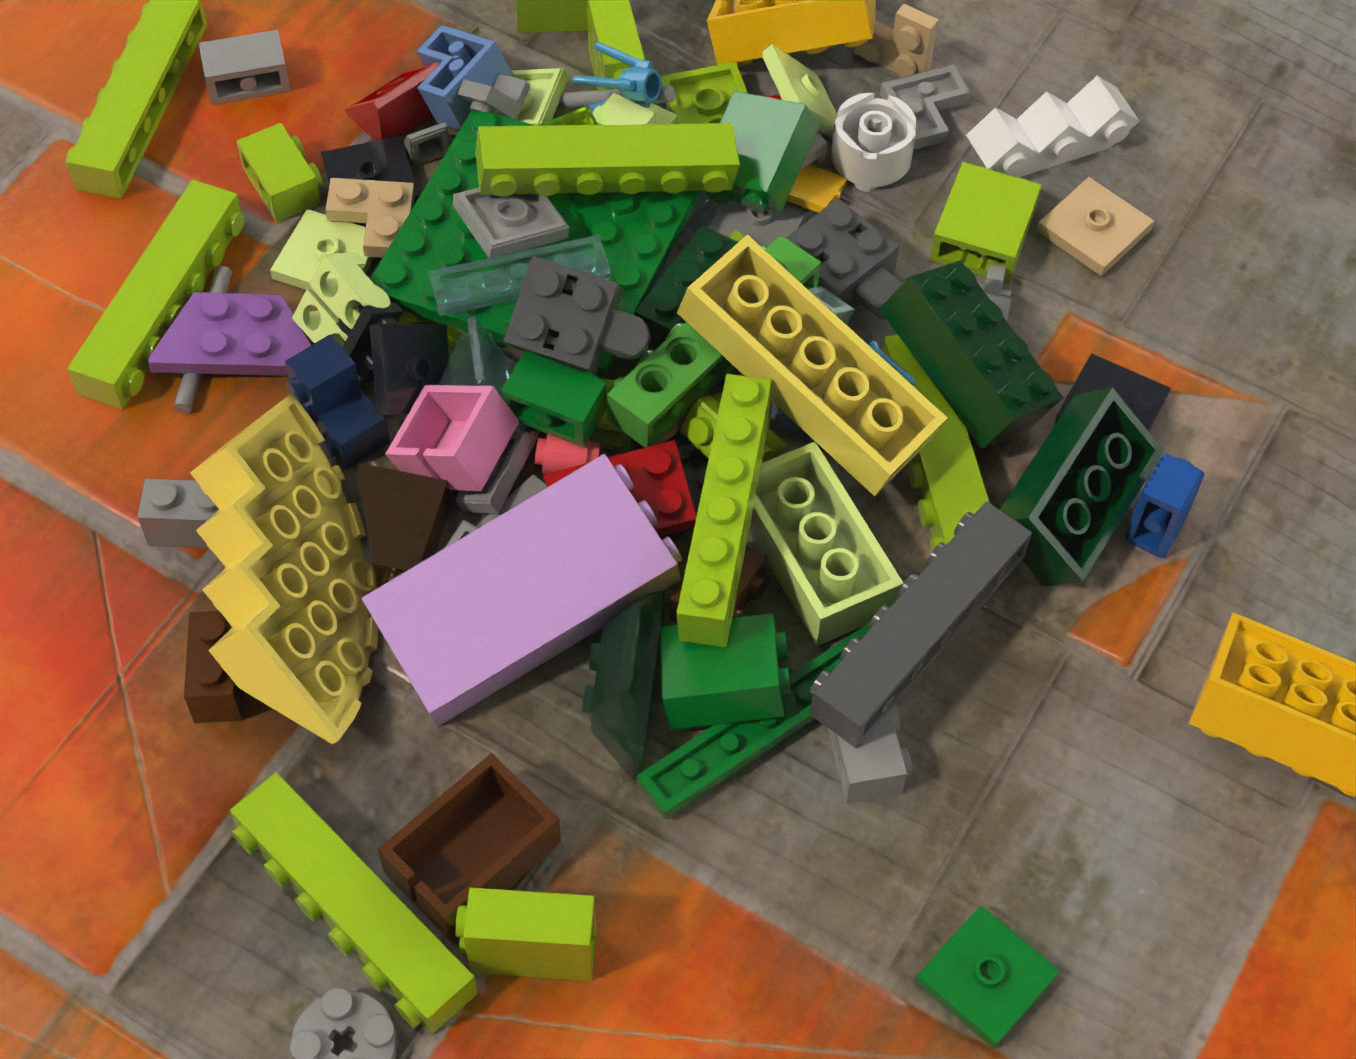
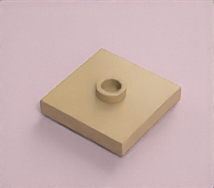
M1088 177L1038 222L1036 232L1100 276H1103L1152 230L1154 220Z

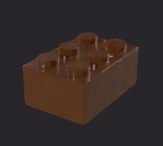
M490 753L379 847L378 853L383 872L412 902L418 901L420 911L450 941L456 935L458 906H467L469 888L508 890L561 843L559 818L493 753Z

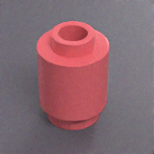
M547 434V439L538 438L535 464L543 465L542 474H548L589 463L599 457L601 442L590 441L589 438L583 448Z

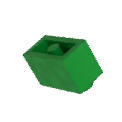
M526 350L501 390V397L518 418L519 423L583 448L607 409L606 381L599 379L591 372L577 371L555 360Z

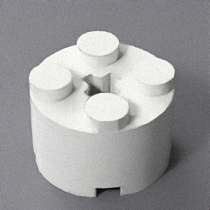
M862 93L846 100L838 110L834 124L831 160L838 173L850 182H853L856 188L861 191L871 192L877 187L892 184L900 180L911 167L916 136V117L912 109L897 97L888 95L886 100L874 98L875 93Z

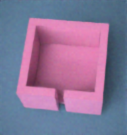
M425 385L388 448L386 456L399 471L448 480L450 490L482 491L519 420L494 386Z

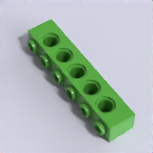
M782 235L769 246H762L767 253L807 289L818 287L821 267L819 260ZM687 322L684 324L678 323L671 329L666 340L657 349L649 350L641 357L637 367L625 378L619 377L612 383L606 395L607 420L643 447L652 446L692 408L698 398L704 397L735 366Z

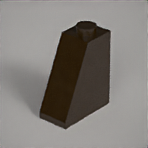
M360 463L357 471L377 587L386 584L435 554L451 506L448 480Z

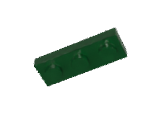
M701 225L636 309L635 316L640 317L650 330L667 338L675 325L686 322L677 314V311L687 288L738 242Z

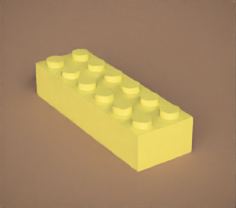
M748 234L694 281L685 292L677 314L744 376L772 379V402L874 496L932 440L947 420V417Z

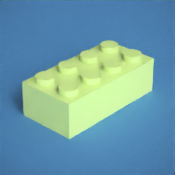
M812 442L762 463L749 533L761 553L767 556L768 565L815 645L818 646L868 624L883 605L886 604L891 607L899 598L898 592L903 585V581L817 443Z

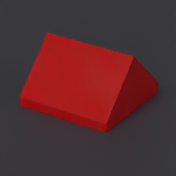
M434 62L406 70L344 110L348 117L375 141L399 135L402 137L433 117L417 87L439 64Z

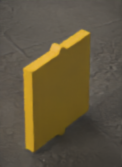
M809 164L799 172L787 202L819 213L836 199H840L841 191L846 186L847 179L842 175Z

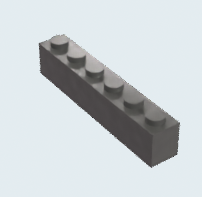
M986 501L975 514L968 512L962 517L954 530L955 536L947 545L941 542L934 548L926 561L927 567L919 576L912 573L905 580L898 592L899 598L891 607L886 604L883 605L872 618L869 624L870 630L862 639L854 637L841 653V662L832 672L828 669L824 670L811 686L810 693L813 697L810 715L853 747L857 748L1025 557L1032 532Z

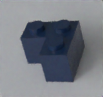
M331 334L285 361L289 380L285 382L286 388L290 394L293 392L325 441L319 445L329 459L336 457L347 470L390 443L386 418L384 415H376V406L360 389L356 363Z

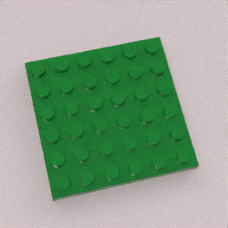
M472 109L370 278L374 285L387 293L390 303L396 302L403 311L441 324H447V326L506 346L509 345L504 342V338L532 255L618 283L625 291L618 310L635 315L636 309L655 284L702 191H681L678 193L660 191L639 192L636 194L609 192L593 195L559 193L549 195L547 197L569 226L568 239L489 260L453 207V194L479 187L475 156L478 126L534 125L497 113L478 112ZM545 344L544 347L554 350V346ZM604 352L596 376L606 379L617 356Z

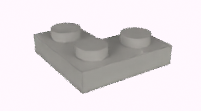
M955 65L883 82L880 88L882 99L887 100L888 95L897 97L912 109L916 117V136L913 150L947 142L949 130L939 111L968 104L970 95Z

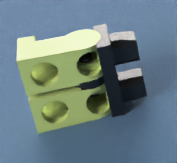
M357 252L325 254L309 284L311 289H307L292 319L314 343L331 334L356 363L358 376L365 383L374 382L370 325L399 324L398 321L404 311L396 302L390 303L387 293L374 285L363 272L366 263ZM332 272L336 278L327 279V276ZM314 305L319 311H310V309Z

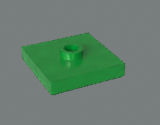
M980 905L918 973L915 982L995 1049L1055 981L1060 970Z

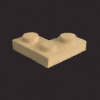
M903 4L896 12L894 29L876 21L873 38L868 39L863 45L856 46L854 54L891 70L901 77L930 71L939 19Z
M331 178L326 205L327 221L366 223L363 242L364 256L383 258L413 208L414 183Z

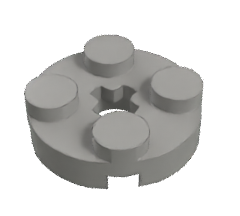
M333 988L327 991L323 997L312 1002L298 1018L290 1041V1051L293 1059L396 1058V1031L386 1008L375 998L365 993L347 991L343 988ZM353 1033L352 1039L357 1048L352 1053L348 1050H343L339 1056L333 1054L335 1044L332 1040L338 1034Z

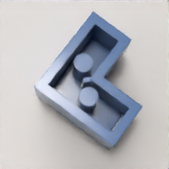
M441 25L416 51L424 65L434 62L439 64L417 89L437 123L445 122L447 127L456 130L461 129L471 112V103L457 95L463 79L493 87L499 74L514 77L495 41Z

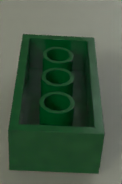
M961 260L910 276L879 308L981 449L1031 428L1064 398L1055 387L1052 377L1043 371L1029 352L1025 341L1016 335L1004 319L1000 308L989 299L977 283L974 273L965 267Z
M1113 387L1075 395L1000 508V511L1032 532L1026 555L1022 561L1044 586L1078 583L1085 580L1164 452L1163 448Z

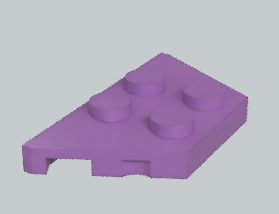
M194 292L149 356V370L156 373L288 376L285 361L308 348L311 344L302 329L292 319L293 314L282 295Z

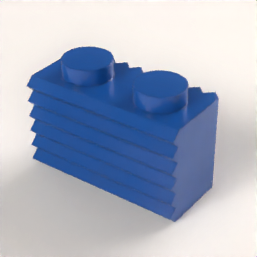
M1169 454L1162 455L1148 482H1146L1145 487L1142 489L1125 534L1126 541L1159 558H1165L1189 514L1192 503L1195 500L1194 498L1205 476L1204 472L1194 467L1187 460L1176 458Z

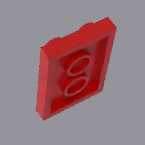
M675 440L608 457L613 467L621 464L626 470L634 485V488L629 491L636 502L639 503L645 500L658 521V524L653 528L659 537L695 527L696 513ZM588 463L544 474L546 487L551 486Z

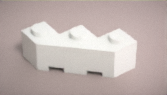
M1096 76L1068 103L1046 91L1017 119L994 108L966 136L987 169L1019 178L1109 149L1115 143L1122 141L1140 120L1117 87Z

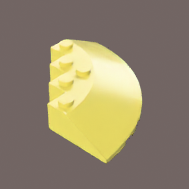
M292 392L190 472L203 492L210 497L219 509L196 531L206 542L209 549L226 567L202 590L232 626L208 651L239 689L327 742L334 744L341 739L355 719L362 704L359 699L363 686L370 683L373 670L369 668L370 653L377 650L379 628L373 617H370L369 611L361 598L377 589L373 566L364 559V550L360 539L366 535L360 513L356 503L348 504L340 482L345 480V477L339 465L331 467L319 445L325 441L323 436Z

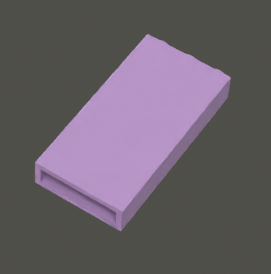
M605 454L601 455L361 598L438 727L681 580L678 563L683 560L678 549L669 537L661 540L653 528L658 524L653 511L645 500L639 503L636 502L629 491L634 488V485L621 464L613 467Z

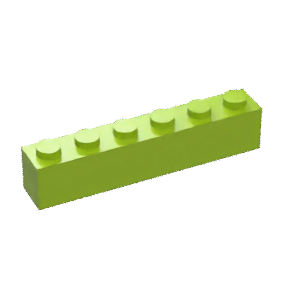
M150 0L149 3L143 5L141 18L135 30L130 31L128 34L126 47L120 59L115 60L111 76L105 88L100 89L95 108L90 117L85 118L79 139L75 146L71 147L67 153L66 168L71 174L76 190L123 198L207 27L202 0Z
M732 123L478 126L475 150L480 195H496L500 197L512 194L549 196L559 193L593 195L609 192H623L626 194L660 191L667 193H678L681 191L720 192L732 190L740 166Z
M193 179L191 180L68 366L67 371L78 395L123 410L130 398L139 393L143 385L144 376L149 370V356L193 293L203 292L205 280L212 269L221 264L226 247L233 236H238L243 228L244 214L241 212L237 193Z
M898 335L885 336L882 351L916 380L914 387L947 417V420L932 440L907 466L910 486L912 489L918 488L921 498L918 503L921 523L923 526H929L932 538H930L931 553L939 543L943 542L947 545L955 536L954 530L962 517L968 512L975 514L986 501L989 502V498L966 427Z
M726 374L676 613L679 641L727 648L772 415V379Z
M277 772L229 810L236 826L231 833L240 846L250 855L257 850L267 861L263 867L272 880L281 888L289 884L299 895L295 901L304 914L313 922L321 918L329 926L331 931L328 933V937L336 948L346 957L354 953L364 963L365 966L361 968V972L369 983L379 992L387 988L399 1000L394 1006L411 1027L416 1028L421 1024L433 1035L478 994L475 976Z

